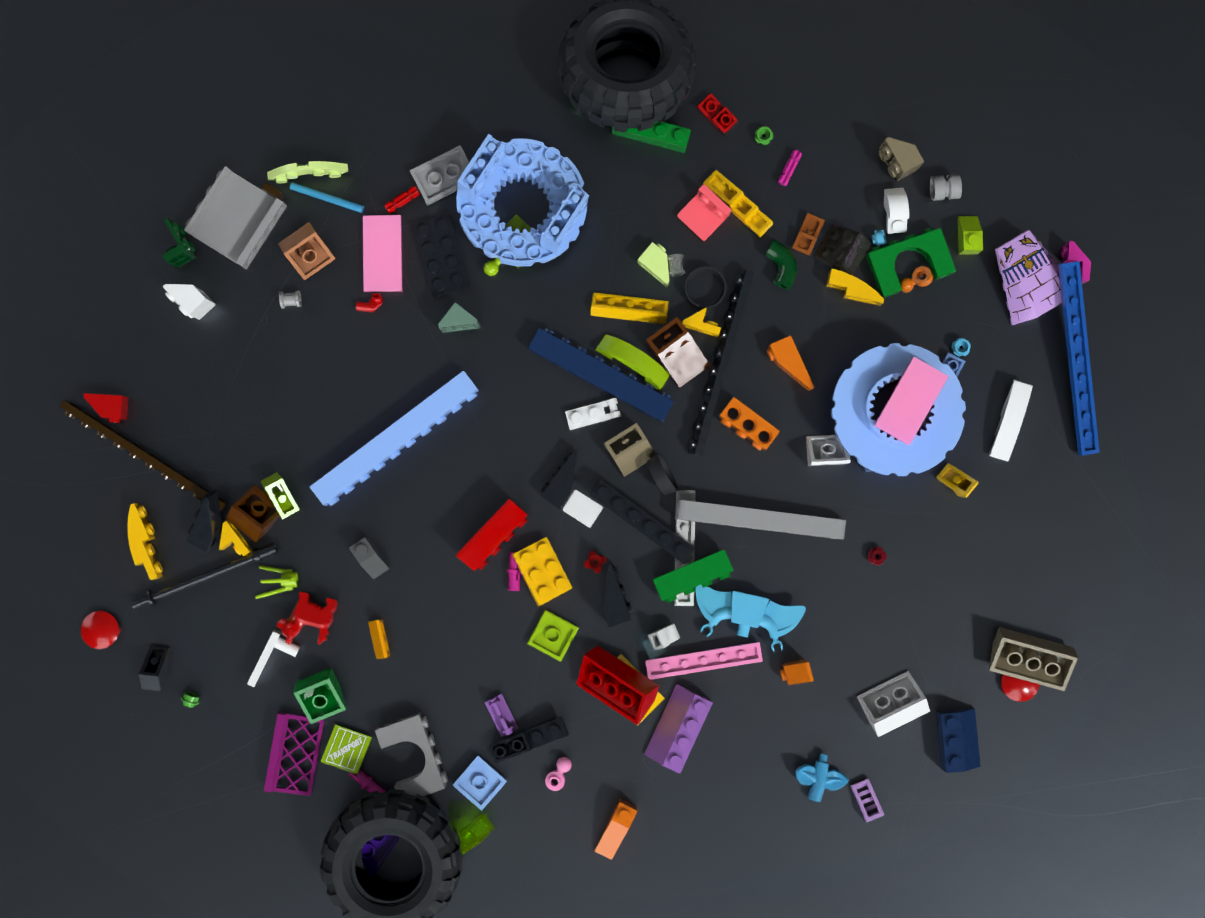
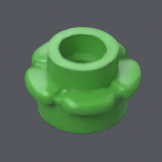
M763 126L755 131V140L759 144L767 145L773 139V132L769 127Z
M185 691L180 699L183 701V705L192 708L194 705L199 704L200 696L194 692Z

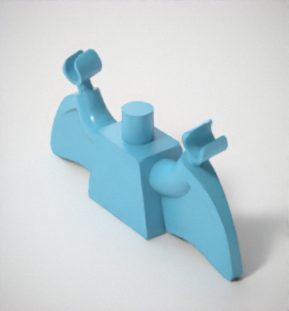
M702 585L696 587L698 606L704 617L709 621L708 624L702 626L700 633L704 628H708L710 633L706 637H709L713 632L712 627L724 619H731L732 623L739 624L737 635L742 637H748L750 627L758 628L761 626L768 630L770 638L773 639L771 644L773 652H775L773 648L775 644H779L781 651L783 650V644L779 641L778 637L794 629L806 611L805 606H783L771 600L769 602V598L735 590L731 593L716 591L708 586L702 588Z

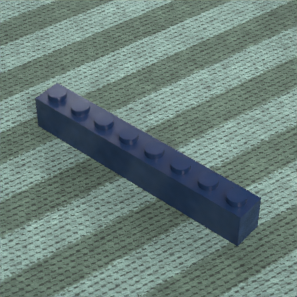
M544 328V330L538 329L528 347L529 351L663 423L674 403L671 400L672 396L665 392L660 394L654 391L655 387L646 382L644 385L639 383L636 376L630 373L628 375L621 373L622 369L613 364L611 366L606 365L604 359L597 355L594 357L588 355V351L580 346L577 348L571 346V341L564 337L559 339L553 336L555 334L553 331Z

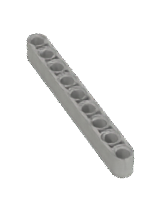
M677 500L675 519L841 540H844L846 520L687 500Z

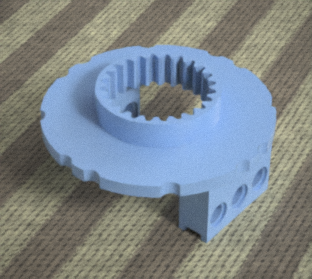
M488 134L457 181L456 200L457 212L461 214L459 219L461 227L476 248L483 249L487 257L498 258L500 263L532 266L535 262L542 264L553 260L569 248L571 241L577 239L580 233L579 227L585 221L589 195L582 189L584 182L576 166L568 157H562L558 149L546 147L543 142L532 139H512L508 143L499 142L492 135ZM521 178L526 183L528 180H531L533 185L538 183V188H544L543 193L547 194V200H549V213H547V218L543 220L542 225L538 224L537 230L532 227L530 232L524 229L522 233H520L519 229L512 231L511 226L505 228V223H500V218L496 217V210H494V199L497 196V192L501 191V186L505 187L507 181L510 184L513 183V179L520 182Z
M899 343L889 344L886 348L878 346L851 362L850 369H845L838 379L832 396L834 407L831 409V416L836 423L834 431L844 450L849 456L857 458V463L865 467V472L873 471L882 475L894 473L897 476H908L910 472L918 474L939 464L946 458V452L953 450L957 444L965 423L962 417L963 412L966 410L965 401L961 398L963 390L952 369L947 364L941 363L939 357L931 351L912 344L905 347ZM916 357L949 377L928 412L930 417L925 418L928 424L922 425L923 430H918L911 444L907 445L896 438L894 439L891 435L887 437L886 432L880 433V429L874 426L876 420L871 419L874 413L869 411V409L873 407L870 401L875 400L873 395L879 392L878 389L890 381L900 380L911 359Z

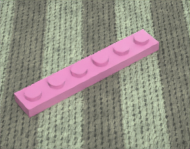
M760 642L649 659L645 660L647 675L651 680L763 662Z

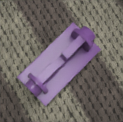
M502 694L484 702L501 737L507 736L519 729Z

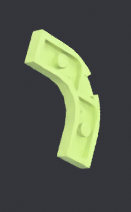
M309 161V164L306 165L292 163L267 172L268 180H275L279 184L287 183V180L296 179L299 175L313 174L314 176L329 175L330 178L341 177V174L348 172V164L326 161Z

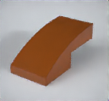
M807 213L792 248L810 256L825 220Z

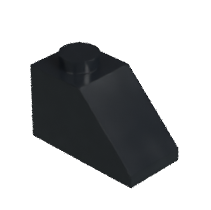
M150 645L139 672L142 689L162 690L167 677L170 647Z

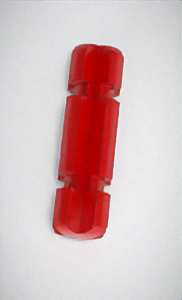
M412 186L408 189L409 191H404L393 198V201H388L384 204L386 210L392 213L396 210L395 208H400L411 201V198H416L420 194L418 189Z

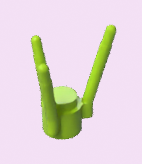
M259 565V569L285 574L281 575L279 579L260 580V583H281V586L285 587L256 595V599L284 591H293L294 587H298V574L293 572V569Z

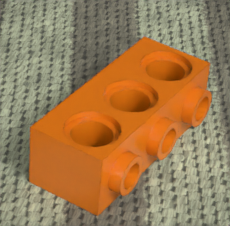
M735 397L730 400L718 416L721 418L720 422L728 428L732 426L737 430L735 433L744 440L747 437L752 441L751 445L759 451L761 449L767 450L780 432ZM729 409L737 411L738 416L736 419L728 417ZM745 420L752 422V430L744 429L743 422ZM760 432L767 433L768 440L766 442L759 440L758 435Z

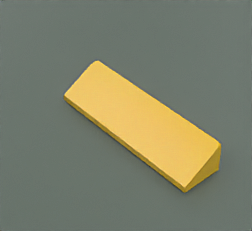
M593 292L591 315L666 324L669 301Z

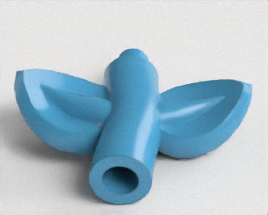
M820 753L819 760H816L815 766L804 764L796 769V778L799 783L807 786L811 785L808 799L821 802L825 788L831 791L838 790L849 781L842 772L835 769L828 770V755Z

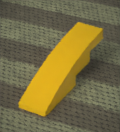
M717 170L703 183L732 210L731 212L759 237L773 225V221L758 209V206L744 195L743 191Z

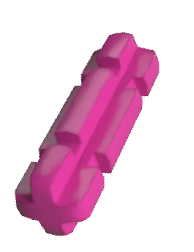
M795 149L792 151L778 179L779 184L787 186L790 180L789 177L792 176L798 164L797 161L802 156L800 151Z

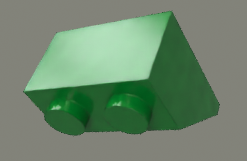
M332 668L323 670L295 683L293 693L310 724L346 710L340 683Z

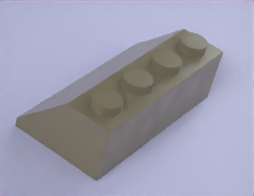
M999 627L992 645L989 671L1065 691L1078 656L1074 647Z

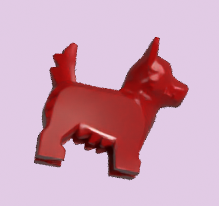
M300 592L299 600L290 617L287 619L282 618L276 624L282 630L283 636L286 637L285 643L290 645L305 625L319 628L318 645L326 641V635H329L328 628L331 626L334 620V613L337 610V600L326 598L327 605L321 608V606L311 602V596L308 593Z

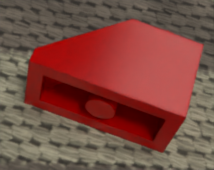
M84 393V398L102 418L108 419V422L120 423V420H127L128 397Z

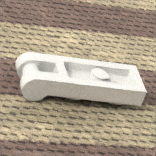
M617 398L565 411L569 429L574 430L621 417V412L618 411L616 405L618 404ZM609 406L611 413L605 415L604 408Z

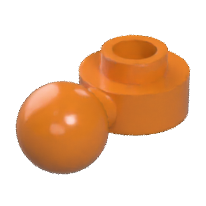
M926 266L916 268L912 278L905 277L899 281L902 288L901 291L905 293L910 292L915 284L920 287L929 285L933 280V274Z

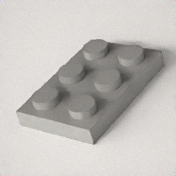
M461 145L410 170L427 206L457 191V181L470 163Z

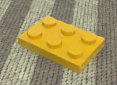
M547 537L512 554L538 606L572 589Z

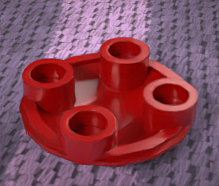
M103 610L87 615L81 625V636L84 642L91 648L103 649L112 645L121 631L115 617Z
M1002 675L1001 678L1002 692L1017 702H1025L1032 699L1039 689V684L1007 675Z

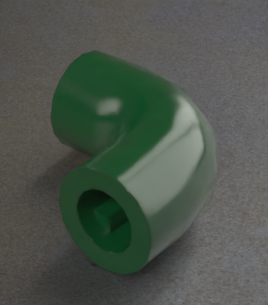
M773 239L765 254L766 257L778 265V273L773 283L789 291L797 274L796 259L790 249Z

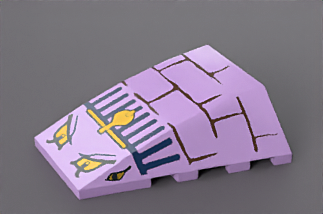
M1030 230L1024 231L995 249L999 271L1003 278V290L1006 292L1007 309L1010 311L1011 325L1037 318L1062 303L1058 263Z

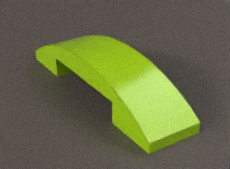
M605 335L596 348V351L610 360L614 357L644 376V381L659 391L670 376L659 363L646 353L616 337Z

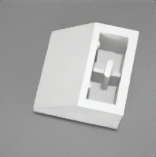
M165 284L163 286L167 291L165 295L172 302L175 301L180 305L178 309L191 319L194 317L200 320L216 305L203 290L194 285Z

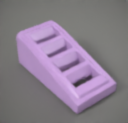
M869 778L851 785L866 823L884 816ZM868 786L867 790L860 793L857 792V789ZM871 793V797L861 800V796ZM874 801L875 804L864 808L863 804ZM877 808V812L867 815V811Z

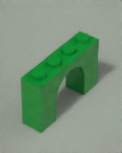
M932 227L924 230L922 235L917 236L915 233L905 237V241L899 242L894 240L887 243L888 246L881 249L880 246L869 250L870 253L865 257L877 291L883 298L897 294L902 290L895 271V260L897 255L903 251L913 250L922 254L927 260L934 280L956 272L941 228L935 230Z

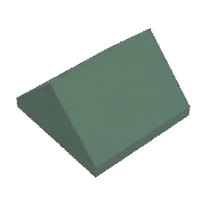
M454 303L438 326L443 333L478 329L480 328V323L461 306Z

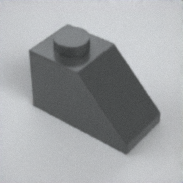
M364 537L349 547L359 564L373 579L390 569L369 537Z

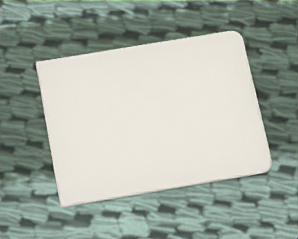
M575 490L564 506L563 511L591 528L603 507Z

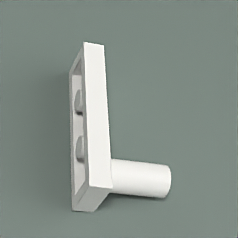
M274 629L247 684L255 687L273 648L295 657L300 646L292 642L288 645V643H285V639L279 637L281 632Z

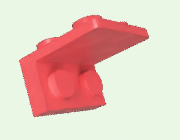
M703 184L699 188L697 195L678 213L677 217L702 241H705L726 220L732 210Z

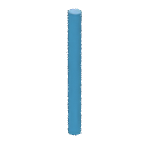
M292 182L290 185V190L360 213L364 210L363 205Z

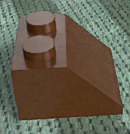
M255 485L232 505L226 520L257 542L268 532L280 515L267 493Z

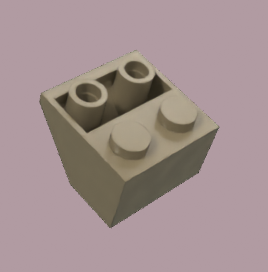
M888 137L879 147V156L888 165V173L892 178H895L896 182L916 172L924 163L914 144Z
M637 423L604 443V446L624 477L646 464L648 460L656 455Z

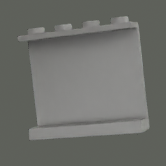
M225 166L223 170L221 169L217 173L213 186L211 185L207 189L204 200L200 201L196 206V212L193 217L187 220L184 231L247 270L287 205L238 176Z

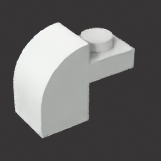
M904 188L884 189L887 234L907 232L909 204Z

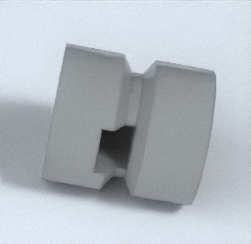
M948 174L946 178L943 175L931 176L929 182L931 200H944L945 197H948L949 200L960 199L962 194L960 175Z

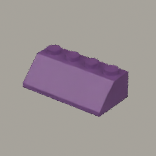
M676 684L644 755L680 774L713 704L712 700Z

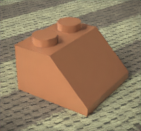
M310 222L278 243L283 254L304 280L336 259Z

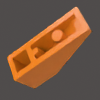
M791 336L768 346L767 354L771 361L774 360L779 368L806 390L810 391L815 388Z
M621 798L619 799L594 850L595 852L611 860L613 859L638 811L637 806Z

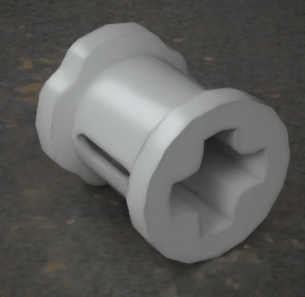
M300 291L292 293L279 292L281 309H285L286 306L301 307Z

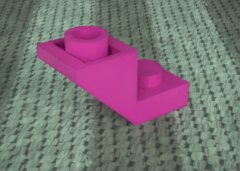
M1068 241L1061 248L1060 256L1063 257L1062 263L1080 261L1082 284L1090 281L1091 261L1074 241Z

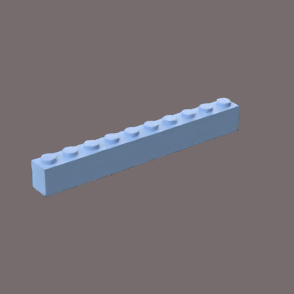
M462 371L311 485V490L323 505H334L340 500L338 498L340 495L350 493L355 489L354 485L359 481L361 483L366 481L370 477L369 473L373 470L379 471L386 465L385 461L389 458L395 459L401 454V449L405 446L409 448L415 444V439L418 436L422 435L423 437L431 431L430 427L436 423L439 425L447 419L446 415L450 412L454 414L460 410L463 402L466 400L468 402L472 401L477 397L476 393L479 390L468 375Z

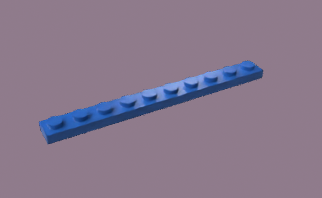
M1080 261L1058 264L1078 455L1100 453Z

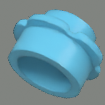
M876 229L874 231L875 234L872 235V241L875 246L882 247L887 244L884 230L878 231Z
M958 338L952 343V350H954L953 353L956 356H966L970 352L971 345L964 338Z

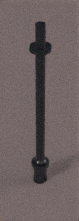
M274 542L259 549L254 548L252 553L158 592L153 593L151 590H147V596L131 602V606L133 609L148 603L156 606V600L252 561L263 562V559L278 554V549Z

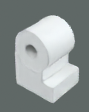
M674 623L648 634L654 651L665 648L670 643L680 639ZM656 635H657V638H658L660 644L657 643L656 640H655V636H656Z

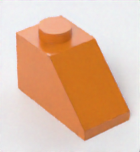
M800 659L781 664L780 675L782 681L786 680L788 685L814 681L810 664L807 660Z

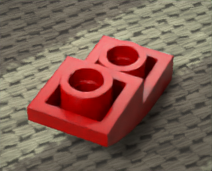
M712 93L708 94L696 106L723 134L738 121L726 106L723 107Z

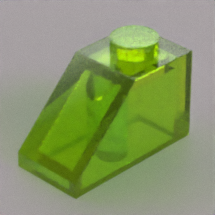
M483 813L473 819L458 833L462 854H465L481 843L495 828Z

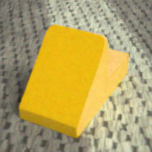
M707 308L684 319L682 322L685 328L715 337L719 336L721 327H718V324L715 322H703Z
M950 463L936 477L938 481L951 488L957 496L967 498L979 483Z
M225 521L222 526L219 550H225L234 543L233 548L239 555L247 556L251 554L253 549L237 528L229 521Z

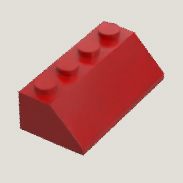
M509 498L455 556L473 571L477 569L481 571L488 563L486 559L490 555L494 557L501 550L500 544L504 540L508 542L515 535L513 531L517 527L521 529L528 521L526 519L528 514Z
M596 646L584 655L576 684L636 725L640 724L654 703L659 689L657 683L599 646Z

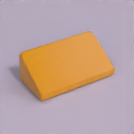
M383 619L368 622L376 659L388 658L390 650Z

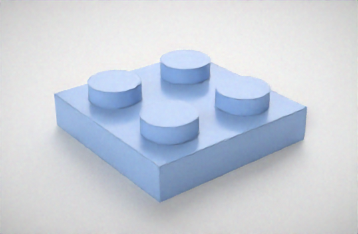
M478 755L453 783V786L482 811L507 782V779Z

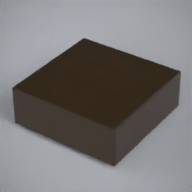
M267 182L263 184L262 189L267 194L283 201L285 196L282 191Z

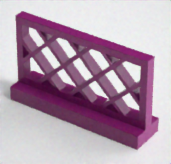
M278 711L264 786L265 792L275 791L311 796L324 719L317 722L320 723L319 730L311 735L306 728V725L310 723L306 716ZM289 719H296L301 726L292 732L288 727ZM304 728L309 737L300 743L294 734ZM292 736L298 745L288 751L284 743L285 740ZM312 739L316 747L315 750L308 754L302 745ZM300 747L306 756L296 762L291 753ZM289 756L294 765L285 771L281 765V760ZM308 758L312 763V768L304 773L299 764ZM297 767L302 776L293 781L288 772ZM283 775L291 782L285 788L277 787L278 779ZM305 778L309 783L308 791L299 790L296 783Z

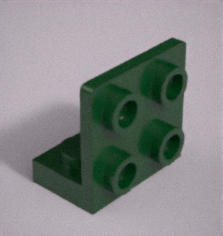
M165 218L164 221L177 241L178 246L168 248L162 256L167 263L178 269L196 258L194 253L196 249L192 242L185 238L186 232L180 224L178 225L175 220L172 221L169 218Z

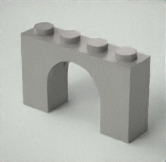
M421 712L377 727L375 730L381 749L399 742L409 741L417 744L423 750L425 755L424 769L419 774L398 781L394 785L396 790H405L406 794L413 796L417 794L425 796L445 789L446 782H448L446 772L442 771L440 767L442 763L441 757L438 752L435 753L433 747L435 745L434 737L432 734L429 735L427 727H429L426 716H422Z

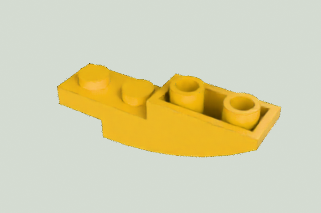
M133 503L130 505L127 524L131 554L135 566L144 564L150 580H156L163 577L161 573L163 568L160 562L155 559L154 547L148 543V541L155 539L153 535L155 531L152 524L148 523L146 519L147 512L144 506L140 505V503Z

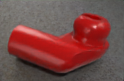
M374 293L368 302L357 301L356 311H376L383 303L382 296L379 293Z

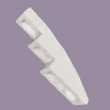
M1013 380L1000 414L1001 419L995 432L996 437L989 452L991 457L1009 461L1023 422L1033 385Z

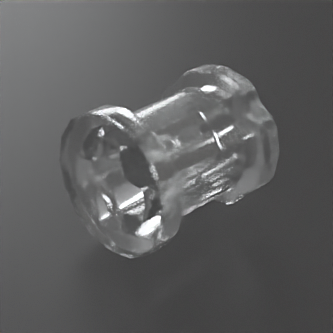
M683 254L667 256L670 266L669 276L686 274L682 264Z

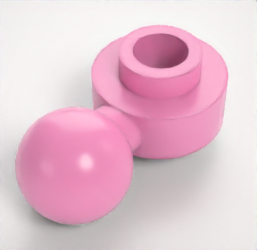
M559 758L556 762L557 770H552L547 774L545 783L550 790L558 791L564 786L565 776L563 773L568 772L572 766L569 758ZM552 779H557L558 784H553Z

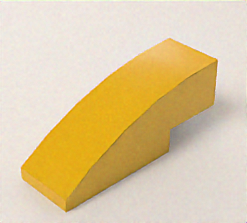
M836 269L829 271L826 287L844 290L843 298L878 306L884 303V298L876 290L857 277Z

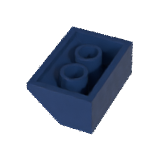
M975 708L936 711L941 769L946 773H953L981 767Z

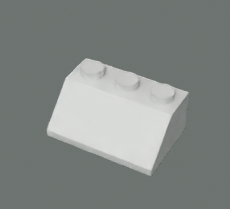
M909 671L857 696L869 723L878 737L930 712L926 697Z

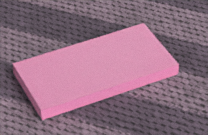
M401 215L363 216L364 292H403Z
M913 357L874 426L901 442L910 445L949 376Z

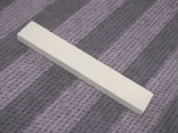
M676 491V505L677 500L695 501V491ZM676 519L675 533L695 547V522ZM695 550L685 564L675 558V570L693 563ZM694 592L688 595H684V593L676 595L678 599L674 600L675 606H694Z

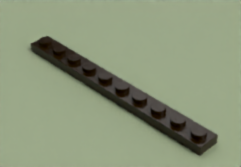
M63 400L60 407L65 410V415L72 419L78 418L81 420L80 424L88 429L92 427L97 430L96 434L103 439H111L113 441L112 445L121 450L125 448L129 451L128 455L136 460L140 458L145 461L144 465L152 470L156 468L165 479L176 481V486L185 491L187 489L192 491V496L201 501L205 494L211 493L72 402ZM218 497L220 510H226L229 503Z

